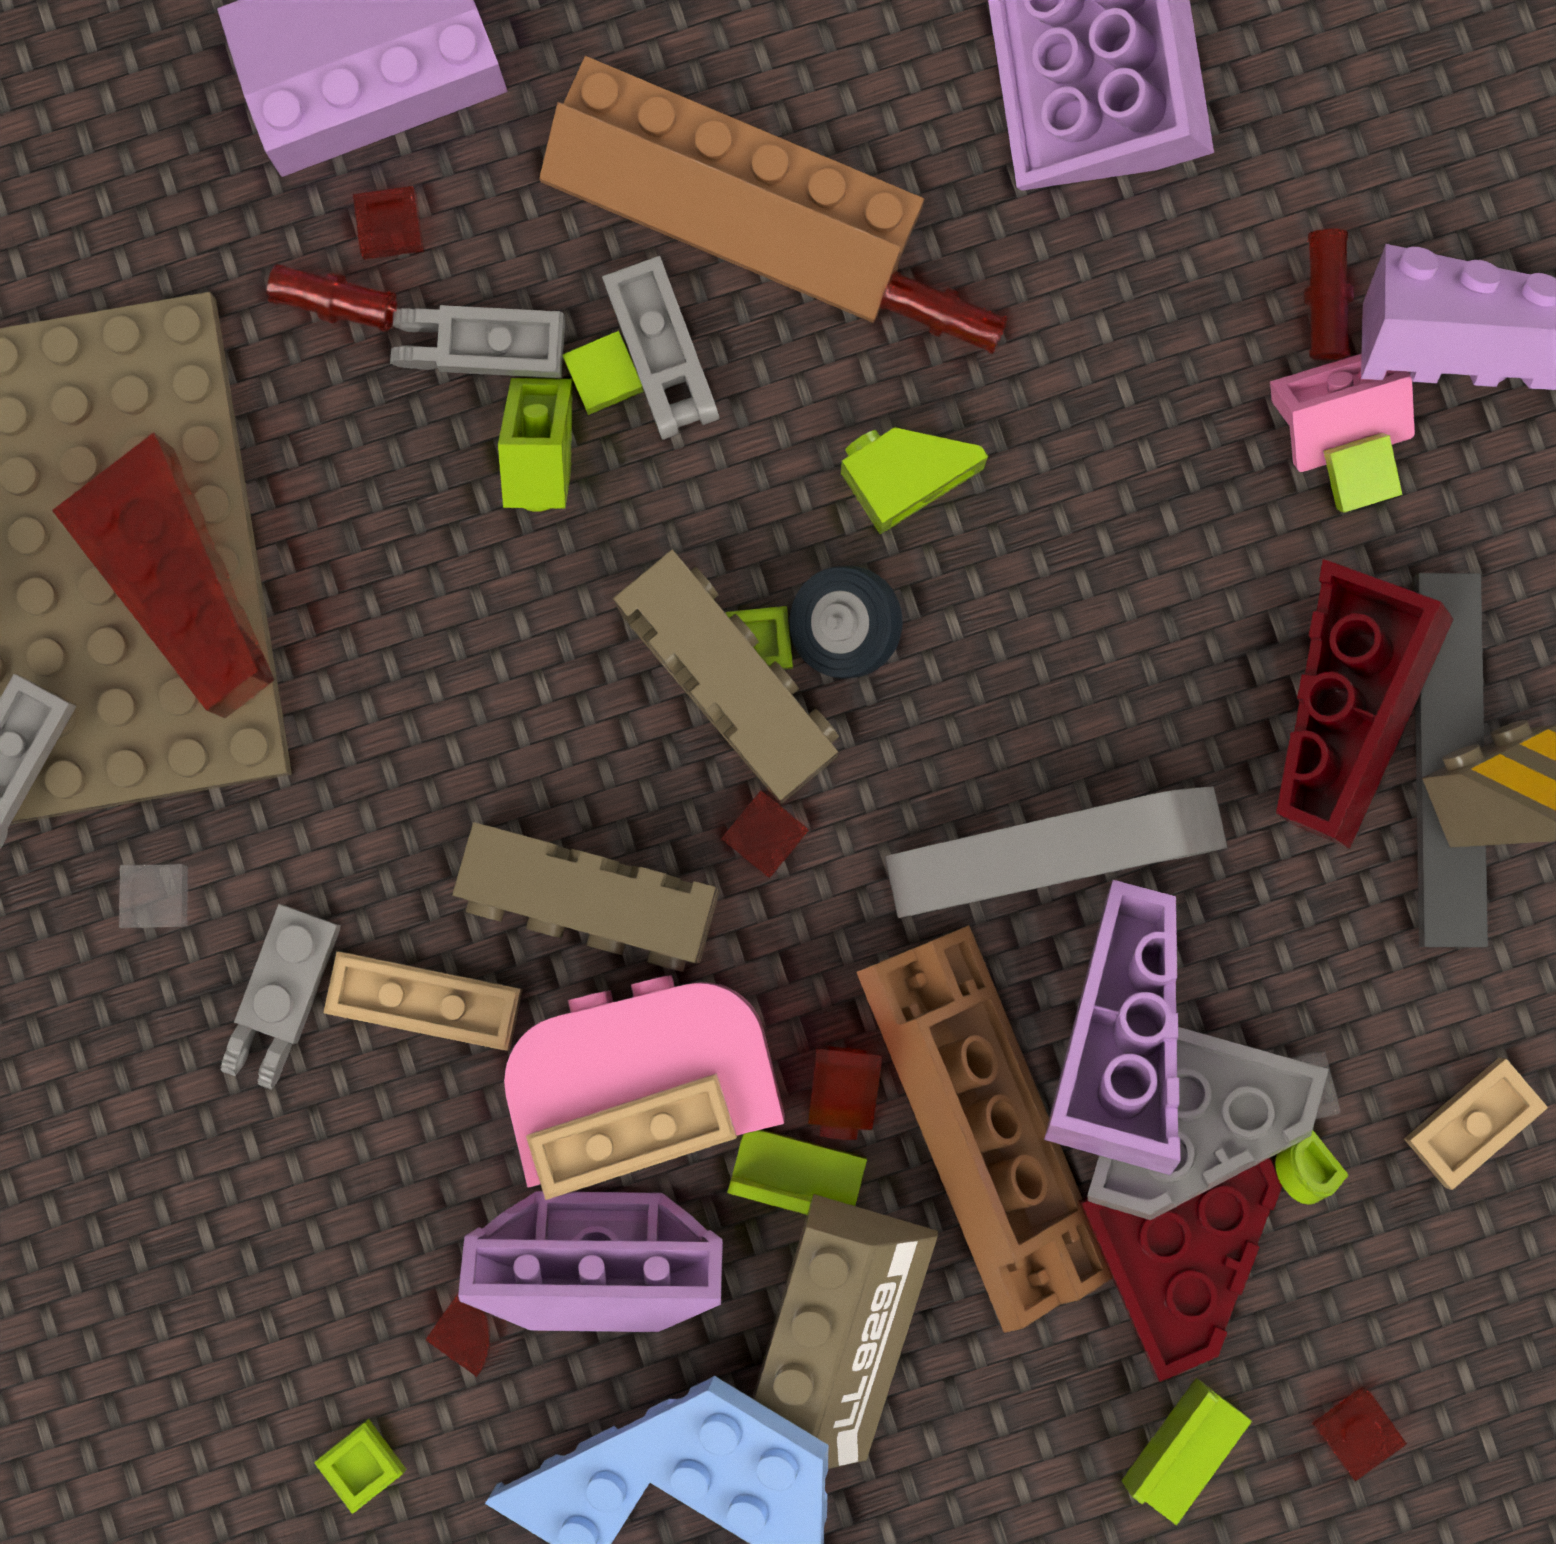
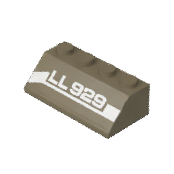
M813 1194L752 1399L828 1444V1469L866 1461L935 1247L938 1231Z

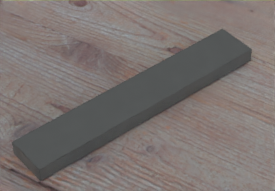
M1418 573L1413 576V592L1441 601L1454 619L1415 704L1419 947L1484 948L1488 947L1486 845L1449 847L1422 779L1445 767L1442 759L1445 755L1470 745L1479 744L1480 748L1484 747L1481 573Z

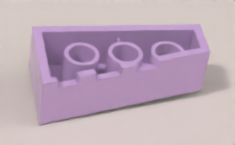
M1116 880L1112 881L1104 904L1044 1140L1167 1175H1171L1180 1163V1137H1178V1106L1180 1104L1179 1078H1177L1178 1013H1176V896Z

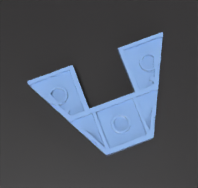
M714 1376L691 1387L688 1394L682 1398H669L649 1408L644 1417L620 1429L613 1426L579 1443L575 1451L565 1456L554 1455L544 1460L539 1469L507 1485H504L502 1482L496 1484L485 1504L550 1544H611L645 1489L651 1483L750 1544H824V1525L827 1519L825 1478L828 1473L829 1445Z

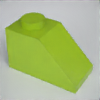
M511 378L498 441L503 508H524L534 512L545 511L550 508L566 509L571 476L572 379Z
M894 427L882 436L878 434L877 430H872L852 442L845 449L848 457L842 460L841 475L881 535L981 472L985 467L988 455L982 446Z

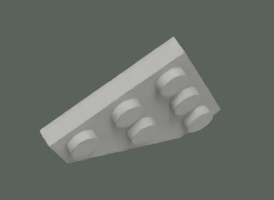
M1178 1027L1177 1078H1179L1180 1104L1178 1106L1180 1163L1171 1175H1167L1099 1155L1087 1195L1088 1201L1152 1220L1301 1142L1312 1134L1329 1069Z

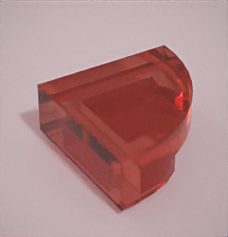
M457 1293L426 1338V1341L477 1377L482 1371L490 1352V1328L486 1313L460 1302Z

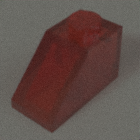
M825 1045L815 1046L808 1124L820 1125L819 1136L842 1140H857L858 1129L872 1131L882 1055L878 1051Z

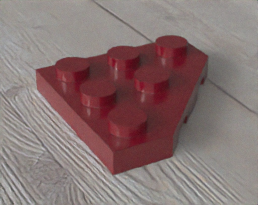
M1270 1158L1152 1220L1089 1202L1088 1197L1079 1200L1149 1364L1159 1382L1210 1361L1220 1354L1227 1335L1226 1327L1238 1295L1243 1293L1260 1248L1258 1242L1270 1210H1274L1283 1187Z

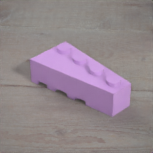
M1386 244L1363 302L1361 379L1383 380L1386 371L1390 370L1411 372L1412 382L1437 383L1442 373L1469 375L1473 385L1497 387L1499 382L1509 377L1521 378L1529 389L1556 390V278L1543 273L1530 275L1497 268L1493 264L1482 260L1464 261L1436 255L1421 247L1403 248Z

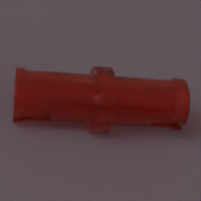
M1322 229L1308 234L1310 287L1304 289V303L1310 305V358L1316 360H1334L1350 356L1348 303L1354 301V286L1348 284V232L1344 229Z
M276 264L269 275L267 283L268 302L317 313L321 321L334 324L338 319L374 327L383 332H388L393 325L394 310H397V301H395L397 296L395 293L347 283L346 277L341 274L330 272L326 277L287 268L282 264Z
M896 270L893 272L890 278L891 283L887 284L880 308L888 309L929 326V334L941 338L943 333H946L987 350V353L994 354L1009 317L1000 316L959 299V291L948 287L945 292H942L906 277L901 272Z

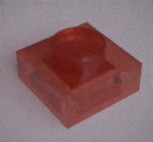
M1364 1386L1312 1423L1354 1481L1360 1479L1407 1444L1373 1395Z

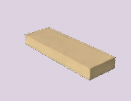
M336 952L323 1013L509 1051L523 989L345 952Z
M716 1073L528 1134L526 1138L545 1200L736 1139L737 1135Z

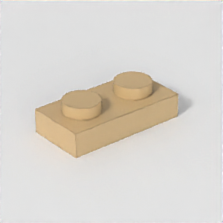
M1498 1058L1407 1135L1404 1140L1442 1185L1447 1189L1453 1190L1548 1107L1506 1058Z

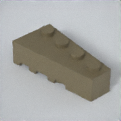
M672 549L615 596L613 600L622 618L781 805L838 757V751L832 743L839 738V735L816 708L809 714L805 712L792 696L799 688L776 661L770 666L765 663L753 648L759 641L747 625L736 614L728 618L714 600L719 594L698 568L694 567L689 570Z
M473 822L452 896L468 900L465 912L502 922L505 910L529 917L526 929L562 938L565 927L589 933L587 946L623 955L626 944L650 950L648 963L681 972L684 971L686 961L693 963L701 962L720 893L716 887L695 881L693 883L682 881L680 878L637 866L631 867L602 856L575 849L569 850L558 847L559 845Z

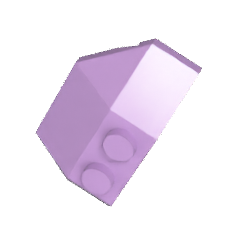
M536 1191L499 1214L484 1228L478 1227L465 1235L458 1297L460 1302L528 1330L659 1332L721 1305L723 1240L711 1230L707 1231L693 1216L663 1193L569 1192L545 1200L543 1191Z

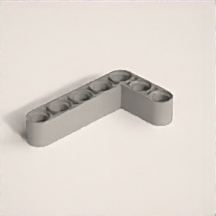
M1212 786L1171 790L888 855L885 856L897 917L902 918L1137 866L1226 849L1228 846L1215 789Z

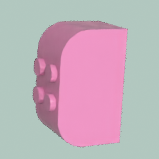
M672 975L632 984L633 998L613 1002L611 990L568 1000L571 1013L547 1019L528 1030L519 1039L509 1056L504 1079L506 1099L527 1187L540 1185V1180L526 1135L716 1073L736 1135L784 1124L785 1113L765 1032L753 1006L742 995L720 984L699 982L675 987Z

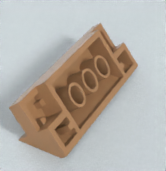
M587 56L582 61L564 103L557 102L539 177L541 183L872 323L876 320L898 270L899 260L924 204V198Z
M968 925L856 972L1003 1332L1023 1329L1060 1304L1080 1300L1111 1280L1112 1276L1079 1203V1200L1083 1198L1061 1145L1044 1140L1049 1116L970 926Z

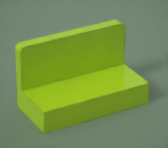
M763 1129L745 1133L742 1136L727 1193L806 1215L813 1194L855 1206L867 1157Z
M1195 1378L1121 1481L1131 1497L1141 1504L1148 1503L1177 1526L1252 1421L1215 1391Z

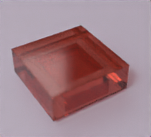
M414 186L353 194L360 254L364 260L424 252L417 192Z
M760 791L721 839L770 879L809 832V829Z

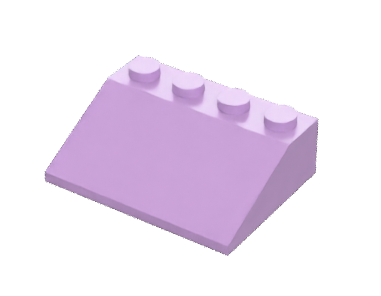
M238 0L217 8L242 91L262 145L281 177L508 92L474 0Z
M988 0L1016 186L1022 191L1155 171L1214 153L1190 0Z

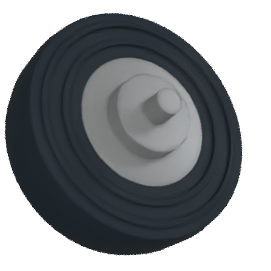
M835 566L820 571L803 584L792 604L790 631L796 650L809 666L830 677L841 679L856 678L874 672L893 655L901 638L903 625L902 611L896 594L883 578L862 567Z

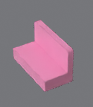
M1358 354L1270 381L1272 403L1290 426L1292 458L1297 470L1304 472L1326 465L1324 450L1379 433L1390 435L1392 445L1411 439L1415 434L1413 387L1410 373L1407 371L1387 370L1383 380L1361 379L1362 354Z

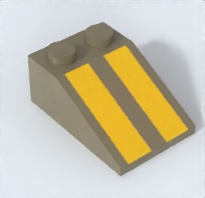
M1527 720L1510 723L1491 732L1492 743L1480 748L1479 744L1455 750L1442 758L1445 767L1422 778L1450 848L1556 841V725L1530 728Z

